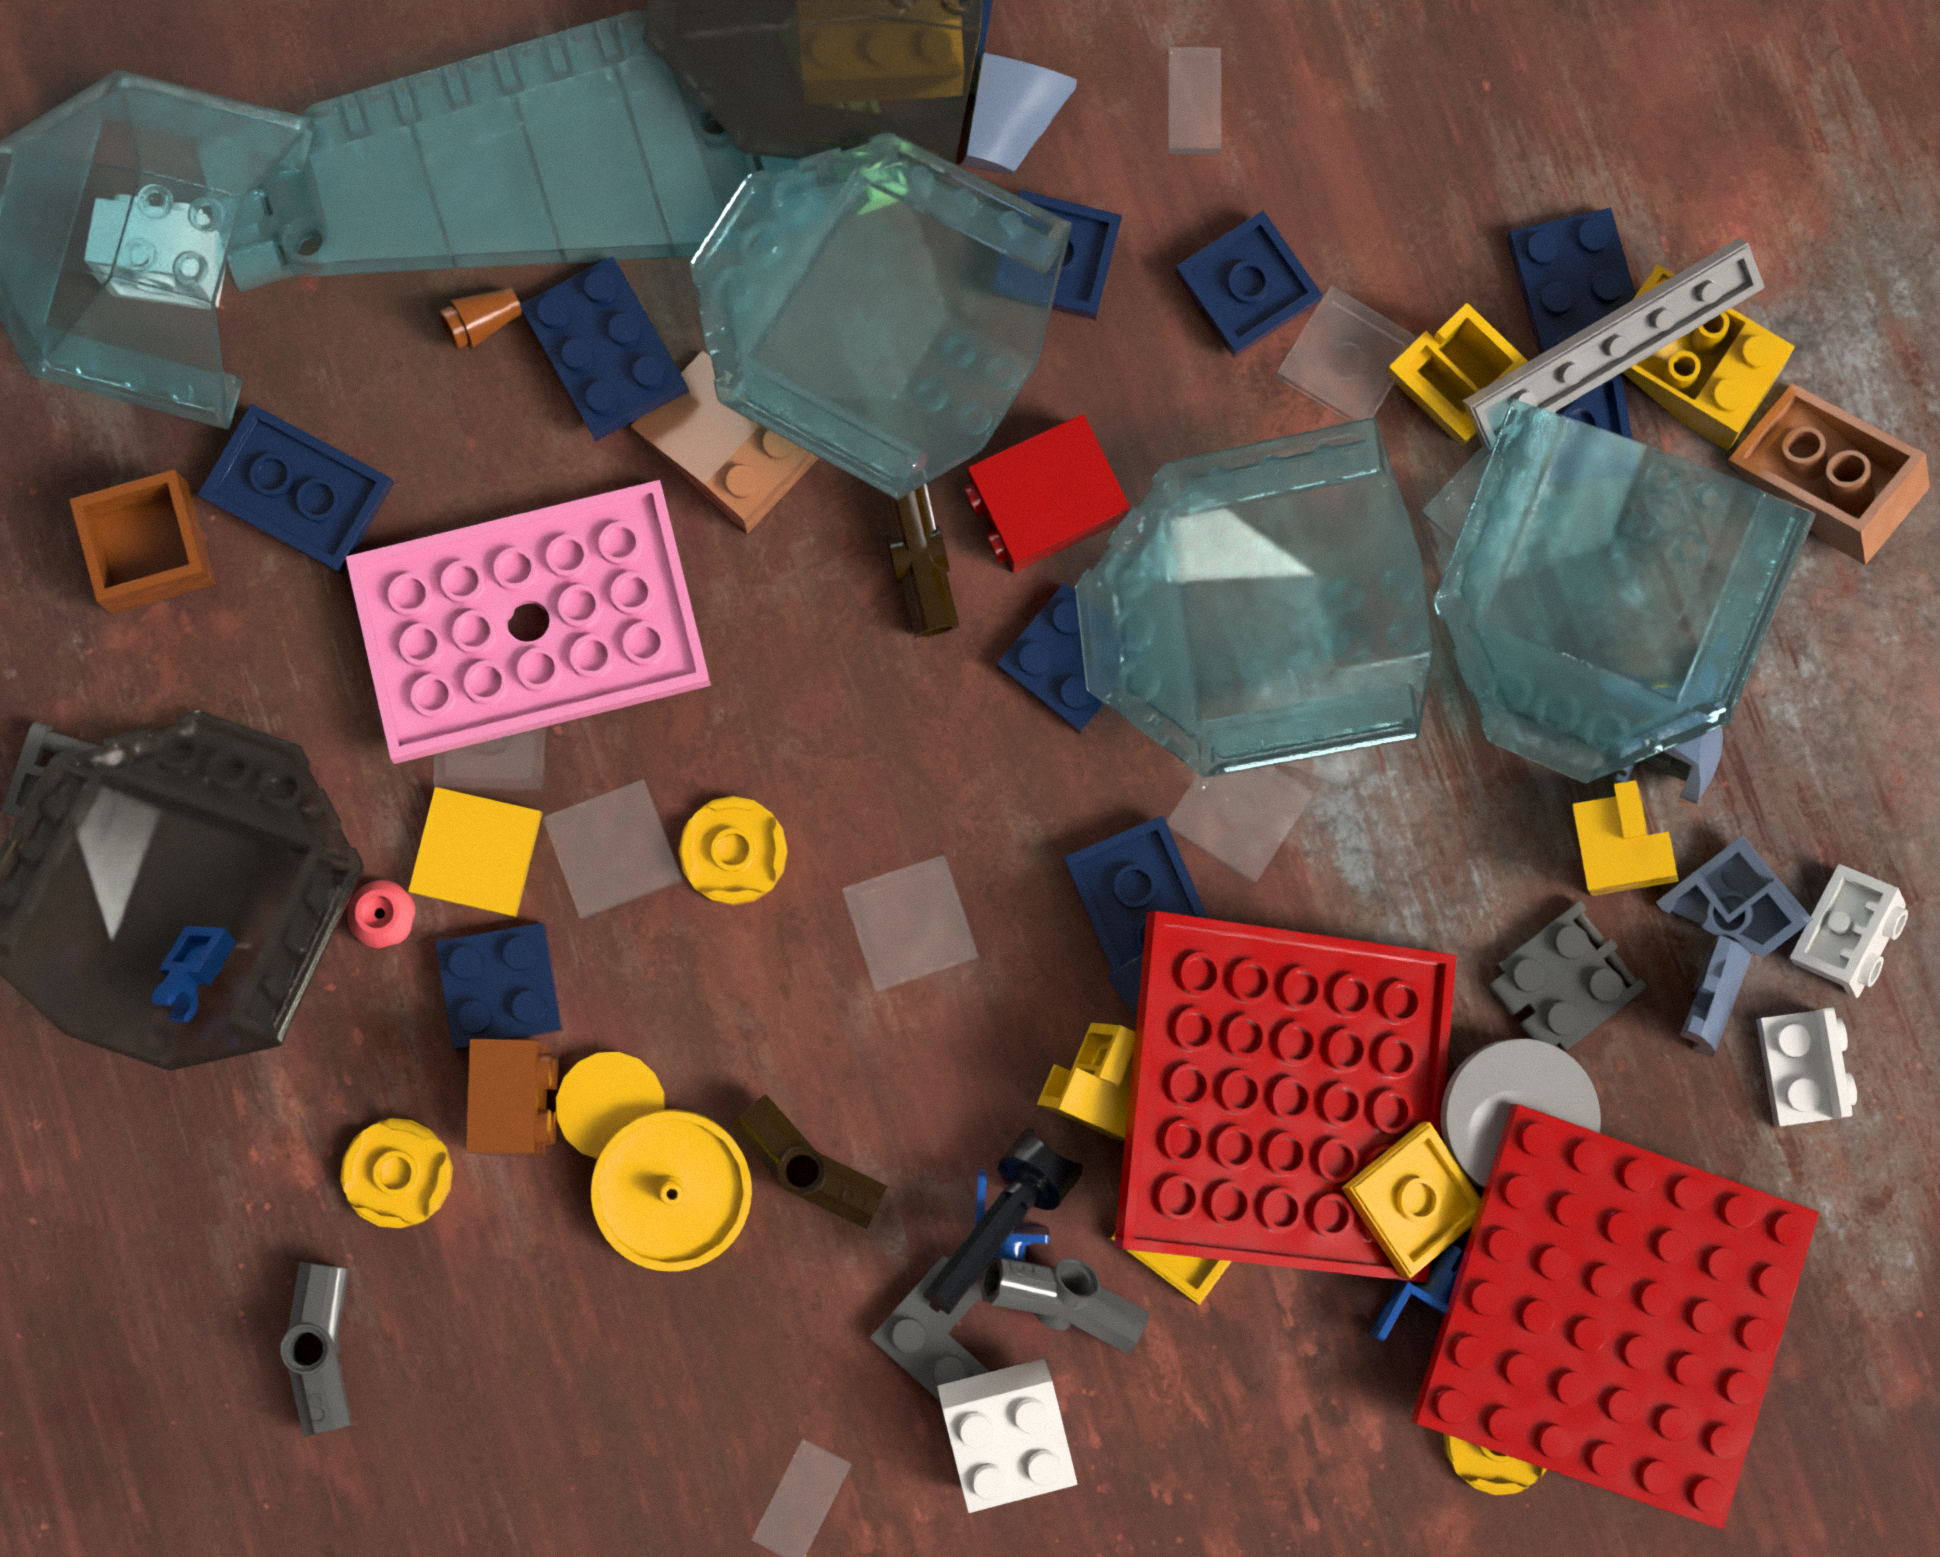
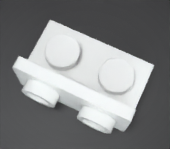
M1838 864L1811 915L1813 920L1806 925L1790 955L1792 963L1843 985L1847 994L1858 998L1865 985L1871 987L1877 980L1883 966V957L1880 955L1889 938L1897 939L1907 921L1908 910L1905 909L1906 904L1899 888Z
M1834 1008L1757 1019L1756 1023L1774 1127L1851 1117V1105L1856 1104L1857 1091L1852 1074L1850 1072L1845 1073L1842 1051L1847 1049V1033L1842 1019H1836Z

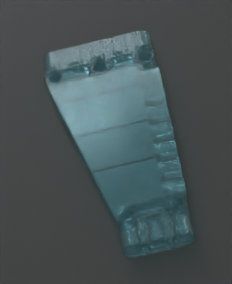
M674 0L666 6L663 12L653 15L645 10L625 12L325 100L305 109L302 113V118L292 121L282 118H270L262 122L255 129V132L197 148L199 164L227 260L240 292L302 274L309 277H321L327 275L598 262L611 256L617 261L756 254L762 251L769 242L830 224L825 200L761 0ZM711 12H713L715 22L718 30L714 32L712 31L711 24L707 15ZM683 23H692L699 27V30L690 37L683 38L673 33ZM725 61H728L733 76L731 80H728L723 66ZM740 109L744 111L748 128L743 129L738 113ZM713 119H723L730 123L729 128L721 134L713 135L703 130L707 122ZM281 141L293 143L288 154L276 158L269 155L275 144ZM249 148H254L258 166H255ZM756 157L759 158L760 165L764 176L760 178L758 176L753 161V158ZM267 196L270 202L273 215H270L268 211V207L265 201V197ZM772 205L774 206L778 222L780 225L777 227H774L773 221L768 208ZM751 215L761 220L759 227L752 232H740L733 227L738 218ZM310 238L322 240L321 247L316 253L308 256L298 254L300 245ZM280 245L283 247L288 265H284L279 248Z

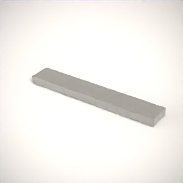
M1737 238L1464 399V406L1481 445L1488 450L1493 449L1764 289L1763 281L1748 242Z

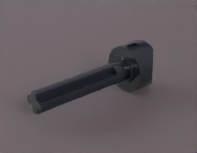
M1033 1128L1024 1130L1005 1156L999 1161L998 1171L1007 1186L924 1291L923 1297L931 1302L929 1307L937 1313L941 1309L946 1314H951L1032 1207L1042 1210L1056 1209L1060 1206L1071 1188L1082 1177V1164L1065 1159L1052 1151L1037 1137Z

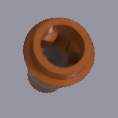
M510 286L497 291L449 300V307L438 311L442 327L456 350L465 346L473 349L512 319L522 315L520 303Z

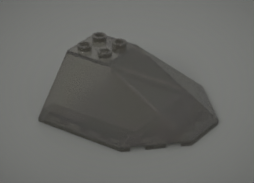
M645 0L642 42L656 58L660 56L679 77L678 83L706 114L710 112L729 133L728 139L742 153L952 178L980 37L982 0Z
M200 710L178 716L177 723L152 731H149L147 726L106 738L104 739V746L75 754L74 750L70 749L57 753L50 758L0 848V975L64 1035L168 1071L282 1046L363 872L364 865L356 848H351L340 828L341 820L324 788H319L309 770L310 762L300 745ZM185 926L225 928L237 942L226 958L222 970L215 977L211 985H198V1008L194 1017L188 1023L171 1022L168 1016L174 1008L175 1000L171 1006L155 1005L151 1001L155 988L166 978L159 968Z

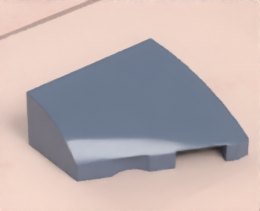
M983 53L980 59L973 107L969 114L961 165L1013 175L1032 146L1041 137L1052 119L1075 91L1077 79L1034 64Z
M1744 835L1737 838L1656 901L1661 910L1667 913L1672 911L1702 925V929L1717 936L1723 935L1740 943L1745 949L1762 957L1767 956L1813 920Z
M1721 935L1711 941L1692 988V992L1696 993V996L1680 1033V1036L1695 1042L1692 1050L1712 1058L1715 1056L1752 959V955L1748 950L1735 941Z

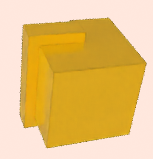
M1466 303L1437 331L1434 337L1425 331L1389 366L1386 373L1455 442L1458 441L1464 446L1476 434V431L1463 400L1529 361Z
M1636 780L1614 784L1616 793L1614 797L1572 804L1587 888L1592 896L1679 882L1669 832L1652 835L1647 833L1640 790Z
M1091 1023L1071 1071L1053 1064L1036 1105L1112 1139L1125 1141L1135 1031L1121 1025Z

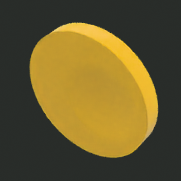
M678 1109L658 1110L643 1114L617 1130L607 1141L598 1156L591 1183V1201L594 1216L601 1232L611 1246L622 1256L637 1265L667 1272L699 1267L724 1252L742 1230L749 1213L752 1196L749 1168L742 1150L733 1137L715 1121L695 1112Z

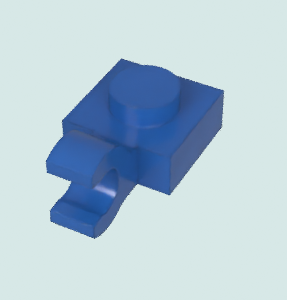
M185 926L159 968L166 978L155 988L151 1001L155 1005L171 1006L175 1000L174 1008L170 1012L168 1019L171 1022L188 1023L194 1017L198 1008V985L212 984L215 977L222 970L226 958L237 941L225 928Z

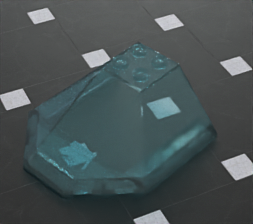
M117 69L0 141V319L30 376L228 430L232 422L243 378L223 372L215 301L244 200L275 167L302 173L315 128V120Z
M886 132L870 137L871 143L845 151H841L837 147L798 159L799 165L771 174L766 169L747 175L691 260L690 269L693 283L697 287L701 307L699 313L707 351L711 355L715 380L713 381L720 404L888 496L899 500L983 451L1037 366L1072 225L1059 216L892 132Z
M1512 398L1434 598V606L1440 621L1445 622L1455 650L1452 651L1468 691H1472L1483 720L1480 722L1487 740L1583 783H1590L1730 724L1816 513L1749 483L1650 445Z
M1374 417L1166 462L1153 477L1152 481L1155 483L1137 508L1132 506L1107 542L1110 546L1092 571L1087 569L1075 585L1086 690L1204 778L1419 738L1435 657L1421 553L1377 421Z

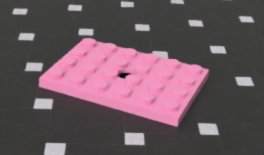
M660 480L346 556L390 759L394 764L711 686ZM523 604H537L549 614L550 622L546 633L541 638L530 642L514 638L509 632L508 621L512 618L515 609Z

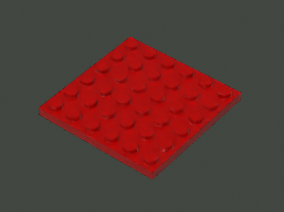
M1159 911L1147 912L1114 1248L1426 1283L1430 1275L1431 1261L1411 1278H1401L1342 1190V1187L1421 1122H1430L1441 1138L1440 1114L1446 1087L1457 955Z
M1511 1104L1450 1295L1446 1314H1444L1410 1422L1723 1530L1819 1212L1526 1106Z

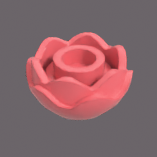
M387 880L373 881L361 886L352 895L347 908V923L352 934L368 947L379 949L398 944L406 939L411 931L416 911L415 904L411 896L397 883ZM378 909H384L385 915L381 919L375 916Z

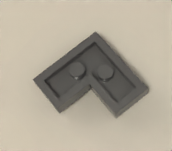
M945 1255L938 1260L870 1337L939 1401L938 1385L989 1372L983 1364L948 1334L982 1296L980 1287L974 1282L949 1315L941 1309L938 1313L929 1307L931 1302L923 1297L924 1291L949 1259Z

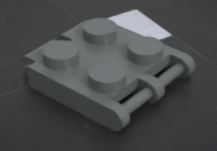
M1582 900L1575 903L1498 963L1495 967L1501 973V976L1488 985L1489 989L1511 1016L1525 1006L1528 1007L1532 1014L1518 1025L1529 1039L1546 1042L1553 1046L1558 1045L1563 1051L1570 1049L1649 986L1643 977L1637 980L1614 951L1618 948L1617 944L1612 938L1607 941L1587 917L1584 911L1588 908ZM1576 919L1583 929L1579 928L1573 920ZM1587 934L1597 945V949H1595L1594 946L1590 943ZM1605 957L1608 959V961L1612 964V966L1616 969L1617 972L1613 971L1610 968V966L1604 960ZM1621 977H1622V978L1624 979V981L1628 984V987H1627V988H1626L1625 985L1623 984V981H1622Z

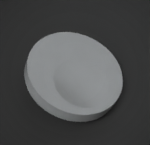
M1501 1040L1478 1049L1467 1057L1453 1073L1447 1084L1441 1104V1130L1445 1146L1468 1180L1483 1190L1511 1104H1520L1600 1133L1601 1114L1599 1101L1587 1073L1565 1051L1538 1040Z

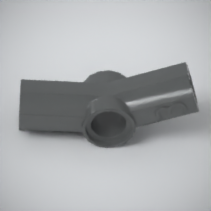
M995 1255L984 1269L983 1279L980 1284L982 1301L989 1302L990 1305L1032 1312L1040 1322L1055 1330H1065L1073 1324L1126 1354H1129L1137 1345L1142 1332L1147 1326L1150 1312L1100 1286L1099 1278L1092 1267L1077 1258L1066 1257L1053 1267Z
M309 1262L299 1263L288 1332L284 1335L280 1345L281 1358L284 1365L289 1369L303 1437L353 1425L338 1358L340 1352L338 1333L349 1269ZM309 1332L320 1338L323 1345L321 1358L312 1365L304 1362L298 1353L300 1339Z

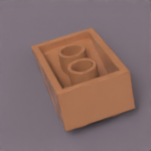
M702 350L681 372L689 392L638 418L630 428L748 534L819 459L818 442L779 407Z
M1793 383L1728 459L1730 467L1818 539L1864 565L1870 561L1930 488L1926 453Z

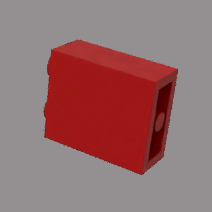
M1084 413L968 467L967 481L969 484L962 487L973 514L978 516L983 513L992 532L985 536L998 563L1007 561L1012 573H1016L1128 520L1131 509Z

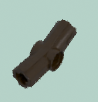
M905 471L877 480L890 537H886L891 563L897 583L902 584L906 600L905 606L914 637H931L959 628V621L946 573L950 569L945 544L939 525L935 526L931 498L923 471Z
M767 1094L754 1102L730 1125L776 1177L785 1190L867 1230L888 1187L887 1185L817 1152ZM800 1156L814 1159L819 1171L815 1182L804 1188L794 1186L790 1182L787 1173L792 1160Z

